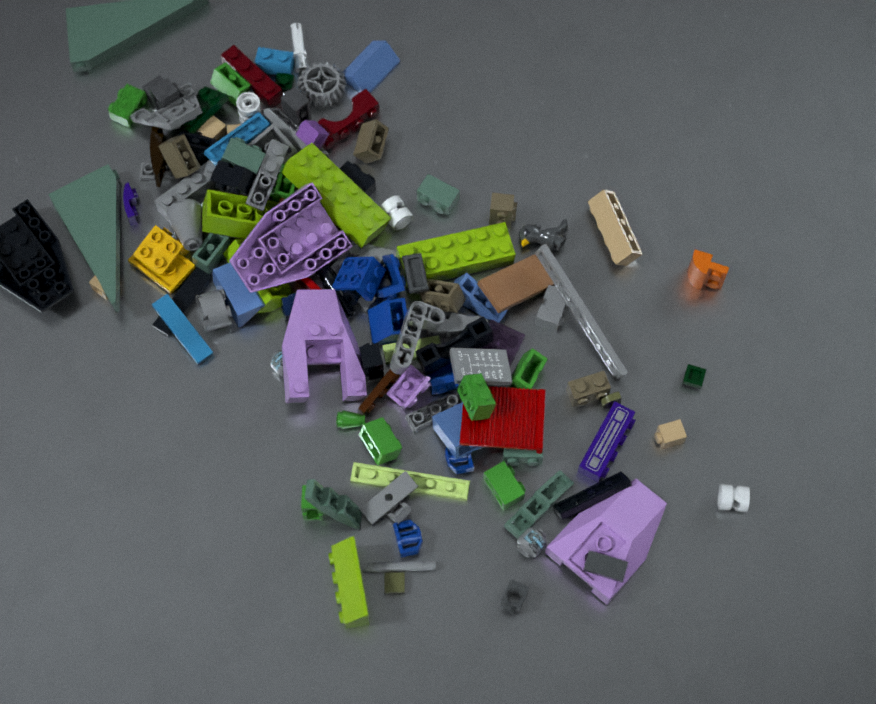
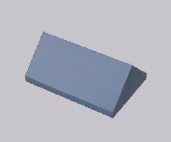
M372 41L342 73L345 75L346 84L360 93L367 89L371 93L400 63V59L387 41Z
M230 262L213 269V283L217 290H224L226 296L225 304L226 306L229 305L238 328H241L265 304L258 291L252 293L248 291Z

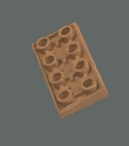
M535 254L489 275L477 283L498 313L546 291L548 285L555 286Z

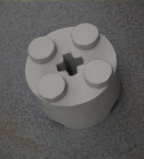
M223 289L196 295V303L201 305L199 306V315L206 332L232 324L230 318L232 316L229 305L226 306L225 304L226 296Z

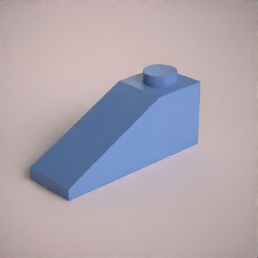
M465 273L454 281V283L460 285L466 298L462 306L482 317L484 316V318L495 324L500 323L508 310L498 313L474 278Z

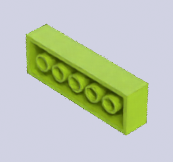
M310 143L287 160L282 174L298 189L305 184L313 182L322 196V199L319 201L332 222L343 230L361 249L385 230L391 217L313 143Z
M505 222L397 246L396 256L400 263L401 275L404 276L406 282V289H408L402 256L421 253L426 278L440 281L460 277L465 273L474 274L513 265L516 256Z

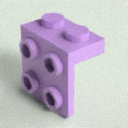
M410 364L386 395L401 408H411L418 400L417 394L419 392L424 393L431 385L428 382L431 378L429 376L425 377Z

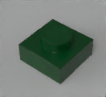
M277 72L275 83L282 89V93L290 91L294 85L295 75Z
M688 364L682 384L701 389L707 369Z

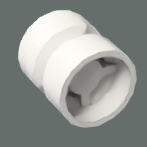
M246 92L237 98L236 104L239 119L242 123L258 112L262 114L260 100L256 94Z
M398 195L388 198L380 206L391 217L389 224L395 231L405 228L414 219L413 214L405 207V203Z
M720 484L718 509L730 511L731 508H734L735 511L747 512L750 502V488L747 486L733 488L732 485Z

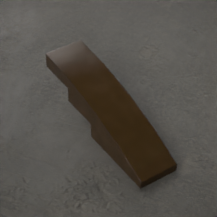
M152 126L150 158L156 187H160L168 164L158 146L165 142L163 128Z

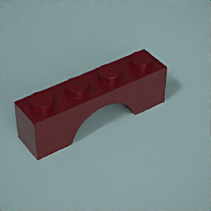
M232 45L221 54L222 64L227 63L245 81H248L251 89L267 109L275 108L282 102V89L235 45Z
M364 89L352 98L353 109L347 118L341 121H329L322 118L317 121L329 133V136L322 145L323 149L332 148L337 141L345 139L350 132L361 128L363 123L369 119H374L380 113L379 102L367 89Z

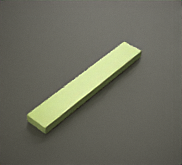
M353 463L350 483L385 488L406 471L418 485V488L412 493L467 501L469 480Z

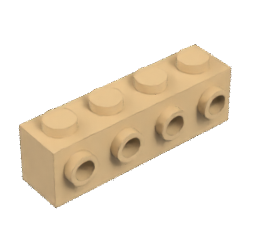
M603 189L587 201L590 206V212L596 219L597 227L604 237V243L609 248L611 259L616 265L627 266L643 255L614 191Z

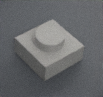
M401 501L385 515L390 520L399 524L412 509L408 504Z

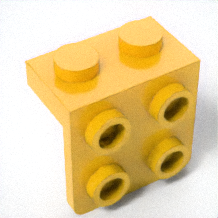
M155 225L136 249L134 256L159 275H163L179 253L186 257L190 251L183 247L179 238L175 240L171 237L173 233L165 227L160 229Z

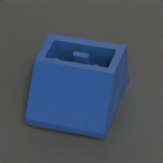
M405 298L385 300L368 310L372 343H378L379 345L397 343L407 312Z

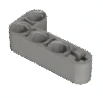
M415 301L411 304L406 312L390 362V369L393 373L403 374L411 364L422 328L436 331L445 320V313L440 308L421 301ZM413 310L417 311L420 315L415 314ZM431 317L436 318L438 322L433 321ZM408 327L413 328L415 332L410 331ZM403 343L407 344L409 346V349L405 348L403 346Z

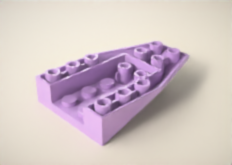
M313 182L305 184L266 212L229 260L250 293L307 278L353 247L344 231L337 230L319 200L322 199V196Z
M637 479L631 481L632 486L582 510L546 547L545 554L558 565L565 564L593 588L592 593L606 605L610 603L646 560L667 505L665 501ZM589 550L628 562L623 583L583 571Z

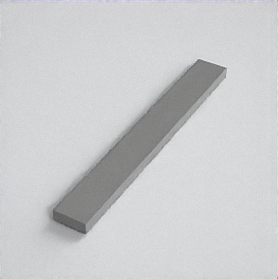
M547 244L542 245L535 252V255L610 373L618 381L628 371Z

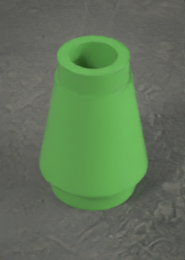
M344 410L337 412L336 426L338 428L349 429L365 424V415Z

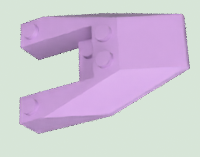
M335 289L297 290L282 343L286 403H305L309 398L307 365L340 364L343 401H362L367 396L360 351Z

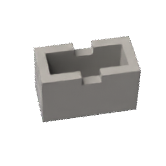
M548 285L544 302L540 306L535 325L557 332L559 326H563L566 317L563 315L564 311L569 310L567 303L556 287Z

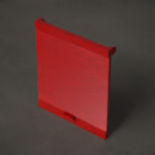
M488 386L496 402L489 419L471 421V419H468L470 417L463 404L460 445L536 450L538 454L542 453L546 389L533 390Z

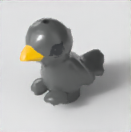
M563 219L560 226L542 231L539 230L541 226H537V224H528L520 229L519 238L521 239L522 247L532 243L547 244L550 251L553 252L554 249L559 251L566 242V238L562 235L568 231V221Z

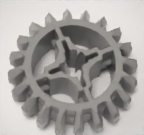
M320 61L319 65L313 62L312 67L307 66L306 71L302 70L301 76L298 78L299 91H303L310 100V105L315 103L316 108L319 104L323 108L325 104L331 107L332 102L338 103V98L342 99L343 93L346 91L344 73H341V69L336 68L335 64L329 66L328 61L326 64H322Z

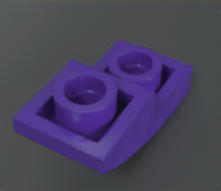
M128 182L124 186L123 201L130 226L138 224L135 217L139 215L135 207L138 206L136 199L139 196L136 189H131Z

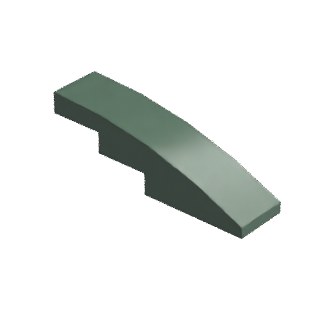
M559 470L520 507L519 511L505 523L504 527L518 539L552 508L573 486L574 482Z
M315 479L307 480L304 499L333 519L352 528L360 529L362 512L347 495H338L331 487H322Z

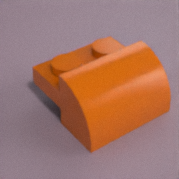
M695 249L687 271L690 283L699 290H701L703 284L712 289H721L729 267L711 262L712 254Z

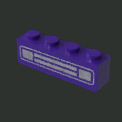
M614 401L580 463L578 473L597 483L601 478H606L610 470L607 467L609 462L614 463L619 453L616 449L619 445L623 446L627 435H625L627 429L631 430L636 422L633 419L635 411Z

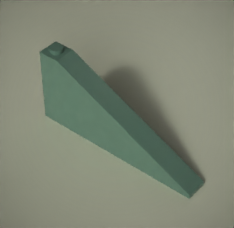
M128 0L66 8L69 55L73 72H85L96 68L208 5L209 0Z
M109 164L48 195L117 313L120 311V185L118 183L120 177L115 169L112 170Z

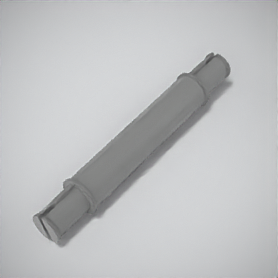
M423 560L363 564V572L368 573L436 570L435 561Z

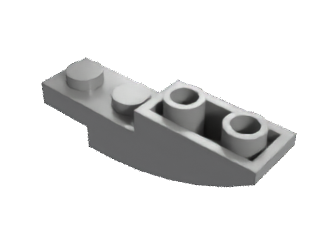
M271 139L245 204L260 211L264 210L289 146Z
M461 312L450 313V318H445L436 331L427 330V337L439 335L441 339H453L465 329L467 324L481 318V316H466V314ZM431 317L433 321L438 322L436 318Z

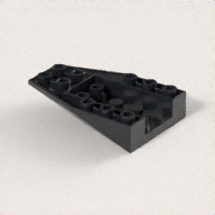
M27 199L12 209L15 214L13 218L0 225V286L43 313L72 294L74 288L59 239Z

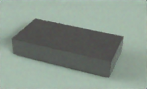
M421 253L402 256L409 293L428 291L429 287Z
M589 550L583 571L623 583L628 562Z

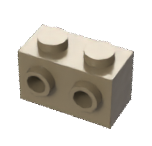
M377 119L363 123L353 155L365 164L381 160L389 128Z
M184 134L172 137L158 146L175 179L189 176L201 168Z
M492 192L489 225L505 222L507 228H511V222H515L517 202H514V195Z
M427 279L429 290L419 292L423 302L440 308L445 312L458 313L466 300L458 283Z
M605 371L569 381L566 388L572 407L583 406L594 400H601L609 395L611 390Z

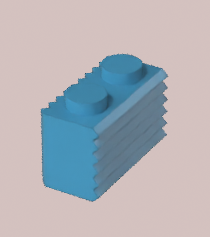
M259 47L257 50L255 64L264 73L277 75V72L293 74L295 66L293 52L279 51L278 49L272 50L271 48L265 49L264 47Z

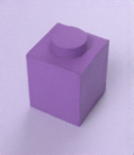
M304 120L300 124L296 136L307 146L313 143L320 149L329 133L315 120Z

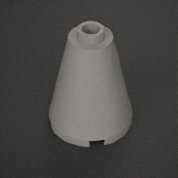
M182 199V202L178 204L176 202L171 204L166 212L169 224L186 250H197L202 245L203 239L201 204L193 199Z

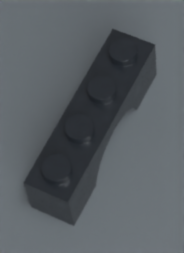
M483 316L467 324L465 329L452 340L441 344L432 342L415 351L417 361L427 376L451 363L449 352L451 348L479 349L494 341L493 331Z

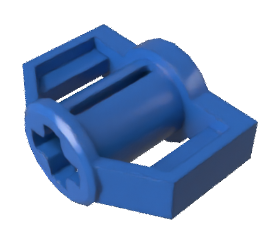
M446 447V463L456 474L474 471L471 453L456 460ZM468 462L467 465L457 467L453 465L457 463Z
M411 520L401 521L399 524L393 523L401 558L419 554L423 544L420 527ZM414 528V530L399 533V530ZM418 543L417 546L403 549V546Z

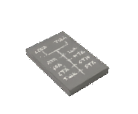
M450 349L455 384H460L464 375L482 373L487 385L511 386L512 377L506 350Z

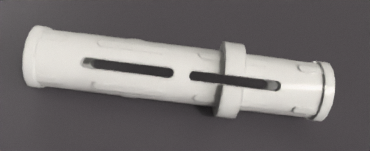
M293 23L291 25L294 47L293 55L296 63V72L300 73V68L306 71L307 52L304 50L302 25L298 23V28H296V23Z

